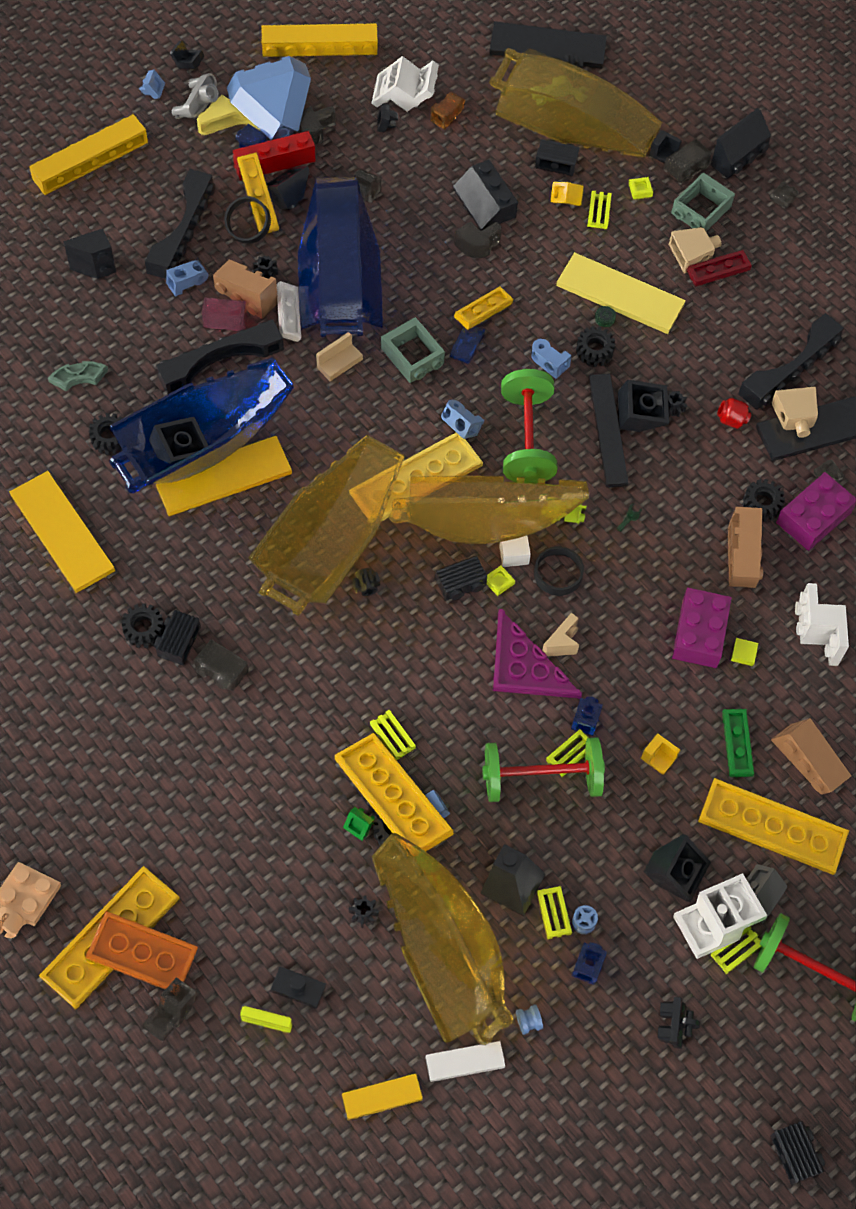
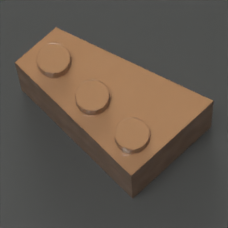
M229 259L213 275L215 289L220 294L227 295L235 304H240L246 308L250 314L263 319L278 304L276 278L270 277L267 279L262 277L263 274L259 271L252 273L248 271L247 266Z
M735 507L728 526L729 586L756 588L758 581L763 578V567H760L763 554L761 547L762 508Z
M811 718L790 724L771 739L820 794L834 791L851 777V774Z

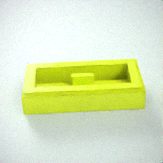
M592 191L587 227L608 228L612 193L604 195V192L596 194V191ZM595 200H599L596 222H592ZM603 201H606L605 217L603 224L600 223L602 203Z
M390 710L386 711V714L383 716L382 714L378 716V719L370 721L371 727L396 760L416 748L414 742ZM387 719L390 721V723L393 725V727H394V728L396 729V731L399 733V735L401 736V738H402V739L404 740V742L407 744V746H408L407 748L404 746V744L401 742V740L399 739V737L396 735V733L393 731V729L391 728V726L388 724V722L386 721ZM379 724L384 726L401 751L399 753L381 730Z
M579 729L546 758V761L549 764H564L586 745V740L589 737ZM580 737L583 739L559 761L555 760ZM585 749L568 764L579 763L585 758ZM561 773L559 775L563 777L566 773Z
M561 886L537 890L547 939L571 935L572 930ZM552 893L557 895L565 929L560 928ZM544 895H547L555 931H552Z
M751 926L745 928L741 936L743 937L745 934H748L749 937L722 958L718 955L732 944L711 953L712 958L726 974L762 947L759 945L761 940L758 938V934L751 930ZM753 941L755 943L754 946L728 966L725 964L727 960Z
M247 1006L242 1007L240 1014L242 1021L287 1033L291 1032L292 1019L290 1017Z

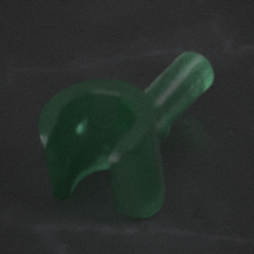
M634 503L630 504L625 519L617 527L619 532L631 520L635 521L639 518L642 509L634 512Z

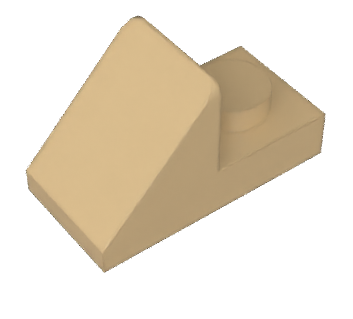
M571 613L544 643L542 651L547 656L577 654L579 644L571 638L578 630V627H576L578 617Z

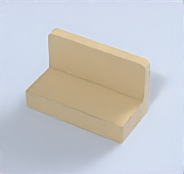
M349 332L316 354L317 369L329 381H332L363 360V355L352 344V335Z

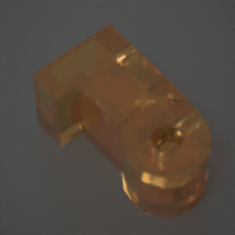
M449 92L444 100L439 104L436 103L431 108V122L445 130L463 110L465 99L453 92ZM439 116L443 117L442 121L438 119Z

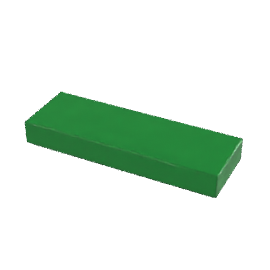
M724 709L722 715L729 776L753 777L754 766L747 709Z

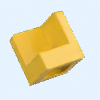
M553 182L551 202L581 206L584 186L569 182Z
M657 733L644 749L641 759L661 774H665L677 759L680 749Z

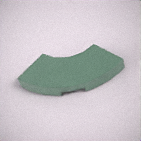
M82 361V363L73 365L67 364L54 371L48 377V381L65 391L80 383L97 385L107 373L108 366L93 361Z

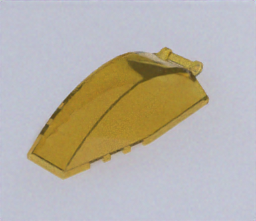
M510 48L506 49L505 57L498 71L489 81L491 86L502 90L495 112L497 116L564 144L574 143L583 145L584 148L592 146L602 148L603 151L610 149L621 151V154L646 157L662 122L638 101L603 78L568 62L558 60L531 48L522 54ZM513 60L516 64L507 81L504 82L502 78Z
M366 435L352 446L344 457L339 461L335 460L331 463V467L323 474L319 473L315 476V480L307 487L303 486L299 489L249 557L250 561L267 577L259 590V594L264 597L267 595L287 606L297 616L302 613L308 602L327 603L376 535L405 455ZM276 583L300 597V599L296 602L272 587Z
M411 476L410 497L394 499L389 518L394 523L410 522L435 536L449 541L465 544L497 543L517 539L552 525L589 498L587 481L559 480V485L545 484V479L538 478V484L525 483V477H517V482H504V476Z
M393 833L373 854L372 860L380 885L387 886L391 900L386 901L388 909L394 908L398 923L393 924L395 932L401 930L405 946L401 947L403 956L443 1041L449 1043L473 1030L477 1041L482 1045H488L498 1031L509 1027L513 1022V1017L505 1005L504 968L496 937L486 917L463 885L441 863L423 849L399 834ZM493 1014L495 1021L487 1026L485 1020Z

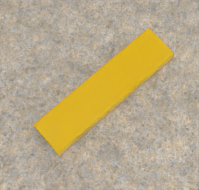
M257 153L237 157L247 195L260 200L270 212L271 225L268 233L279 231V225ZM250 202L258 232H260L265 224V211L259 203Z

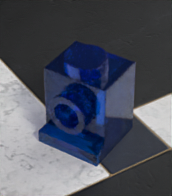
M250 124L240 129L235 137L239 141L240 148L267 142V136Z
M590 696L585 699L580 698L571 727L572 730L578 731L581 729L585 734L594 735L603 706L599 704L598 699Z
M584 942L571 976L595 985L607 951H604L603 947L596 943L590 942L587 944ZM591 960L594 966L585 964V961Z

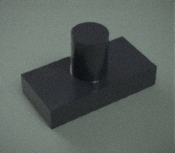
M280 966L270 990L275 994L317 1009L326 988V983Z

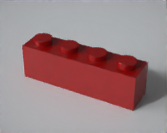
M309 131L232 150L234 167L240 181L243 178L237 157L257 153L263 175L316 162L315 144Z

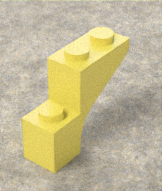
M223 95L215 102H212L210 107L197 118L198 132L202 135H208L239 124L250 125L259 129L230 102V99Z

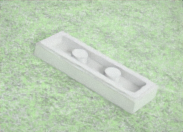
M280 281L277 284L279 332L283 338L298 342L301 339L298 287Z
M500 1041L426 1055L430 1082L505 1068Z

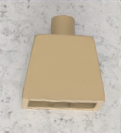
M702 227L678 230L671 233L669 246L685 274L687 273L688 266L712 259L715 248L721 247V239L718 235L708 237L705 229Z
M807 387L775 391L771 403L783 429H796L797 435L800 438L810 435L809 428L814 426L818 417L816 388Z

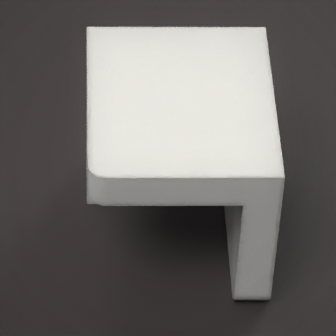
M527 535L501 537L499 550L502 567L528 565L531 554Z

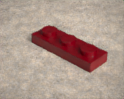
M740 250L690 265L687 268V273L696 287L749 271L752 265L744 250Z

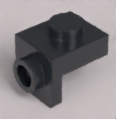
M178 41L170 51V55L178 69H196L205 57L202 50H188L183 41Z

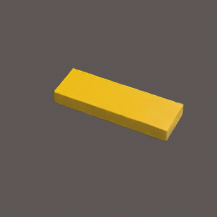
M499 286L456 311L454 317L469 330L510 306L514 299Z
M416 1074L342 1093L348 1120L422 1101L423 1099Z

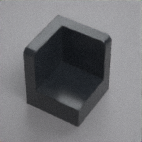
M661 130L651 144L649 156L669 166L679 154L682 140Z

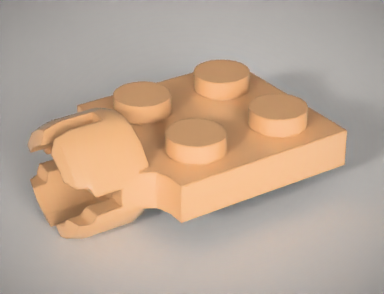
M18 862L0 887V935L5 930L7 933L4 937L11 939L16 937L23 925L31 924L35 926L60 889L61 883Z

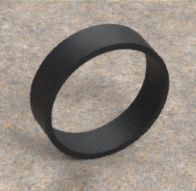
M244 196L237 198L228 206L224 222L227 231L239 242L250 244L258 242L265 237L270 229L271 216L267 207L260 200ZM245 202L259 203L265 211V224L262 230L251 238L235 236L230 226L233 211L237 206Z
M561 546L550 547L544 550L538 556L534 568V578L537 585L546 593L555 596H564L574 592L580 586L584 574V565L580 556L575 551ZM551 555L569 557L577 564L580 570V577L574 584L568 587L558 588L550 586L541 579L538 573L539 563Z

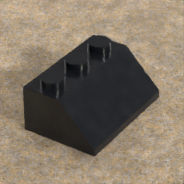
M759 108L755 109L717 138L711 166L727 179L733 174H738L746 164H751L760 153L764 154L770 146L771 133Z
M489 159L471 166L454 184L453 190L480 231L516 218L518 201Z

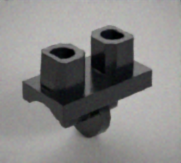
M674 997V1001L661 1002L660 1016L662 1018H671L672 1022L671 1026L659 1025L657 1037L662 1042L671 1043L674 1048L682 1049L683 1032L684 1036L692 1037V1029H699L700 1021L693 1019L694 1011H686V1004L682 1002L681 997Z

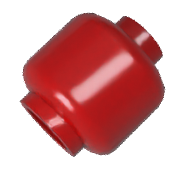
M729 398L726 401H722L717 416L722 424L739 429L743 424L749 422L751 413L747 403Z

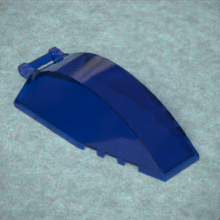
M357 177L316 178L298 249L301 330L320 323L321 337L333 334H346L348 332L363 336V322L383 328L380 249ZM326 323H357V325L326 326Z
M268 358L247 365L248 369L234 373L233 370L228 371V376L215 380L213 376L206 378L207 382L196 386L193 383L187 384L112 424L110 428L123 451L112 456L109 463L112 468L117 469L126 483L127 491L129 493H136L145 486L174 482L194 476L218 464L254 437L274 416L294 388L293 383L274 358ZM195 417L208 446L177 463L169 464L158 459L149 441L154 425ZM130 462L139 476L132 478L124 464Z

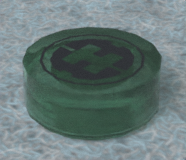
M602 306L596 310L595 322L599 326L610 327L614 324L616 318L614 309Z

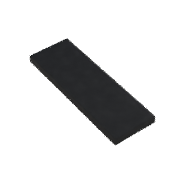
M494 21L489 54L561 63V58L564 59L568 54H576L579 60L583 59L584 67L603 69L607 36Z
M856 396L817 406L818 417L814 426L809 428L810 435L807 437H798L796 429H783L778 417L758 422L756 429L772 462L856 439Z

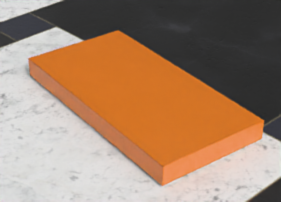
M105 911L86 959L179 995L198 947Z

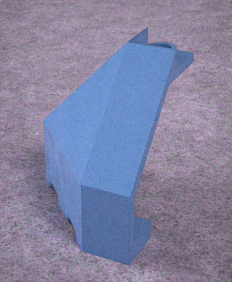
M287 56L282 58L281 61L255 66L254 69L247 71H237L228 84L227 91L230 102L272 140L273 137L278 139L293 135L294 131L298 132L311 77L305 63Z

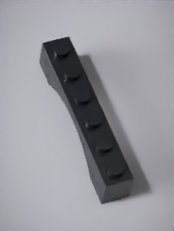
M189 169L182 183L184 198L187 202L183 219L169 236L152 245L145 259L147 274L166 279V270L179 266L180 258L185 256L188 241L191 242L193 239L195 226H199L201 214L207 209L208 199L215 192V184H213L211 174Z
M824 313L811 325L807 335V345L796 359L779 368L755 371L742 382L738 395L756 410L762 405H768L773 399L775 391L785 390L790 381L795 382L803 370H809L814 365L816 359H822L830 347H836L841 342L844 327L827 313Z
M273 319L261 322L254 327L243 329L228 337H222L213 343L204 344L195 350L184 352L172 359L163 360L161 363L156 364L157 375L169 396L187 389L192 380L203 369L219 360L240 355L265 358L283 351V337Z

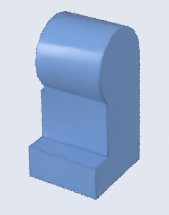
M195 260L166 270V284L174 296L183 294L184 289L204 283L209 275L203 265Z
M545 339L534 341L531 354L532 360L557 379L570 367L571 355L566 351L560 354Z
M448 400L441 415L442 419L463 439L477 436L485 421L479 415L474 416L465 409L462 403L456 400Z

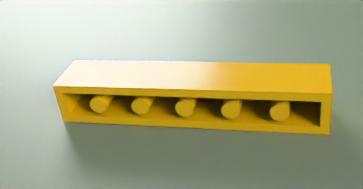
M377 24L262 25L263 57L377 55Z
M133 114L29 166L32 179L43 194L46 195L147 144L146 129Z

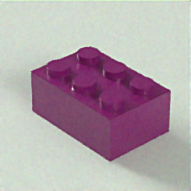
M824 472L781 510L776 523L806 550L810 551L852 513L856 505V498Z
M687 587L682 602L672 659L717 668L722 656L732 597Z

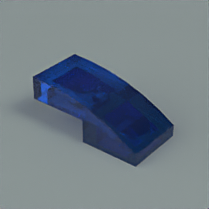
M474 326L467 330L463 327L449 357L469 364L476 354L477 346L485 335V329Z

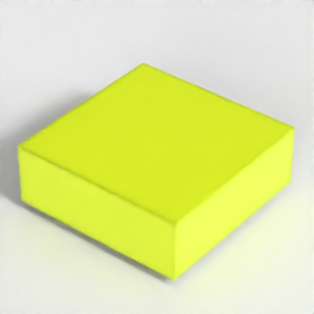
M649 177L629 180L633 200L653 197Z
M502 565L487 575V585L497 596L515 584V580Z
M736 638L731 661L753 666L759 643Z

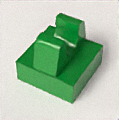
M354 807L349 812L343 828L363 841L367 837L375 817L373 815L369 817L363 813V808L358 809Z

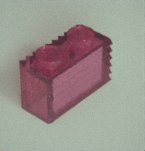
M204 298L202 309L204 327L239 331L246 329L247 307L245 300Z

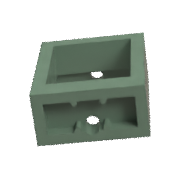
M703 172L674 200L671 213L677 219L688 224L692 229L702 227L707 231L732 207L735 193ZM698 193L718 205L706 219L686 206Z
M416 317L381 336L382 351L409 383L422 379L427 373L439 369L444 364L445 351ZM418 337L432 354L411 365L397 348Z

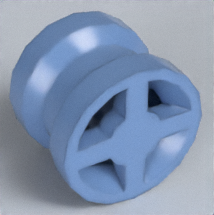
M588 905L580 906L575 910L572 926L577 933L589 934L594 930L598 921L596 910Z
M532 1005L527 1010H516L518 1024L523 1035L528 1034L532 1029H543L537 1005Z

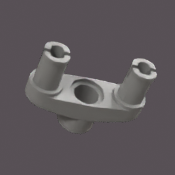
M208 73L200 78L189 80V87L192 88V92L186 103L172 108V115L176 119L197 117L209 103L215 102L218 99L217 81L213 74Z

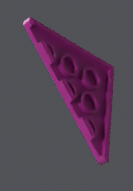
M499 609L493 691L581 699L582 692L526 636V633L505 614V611Z

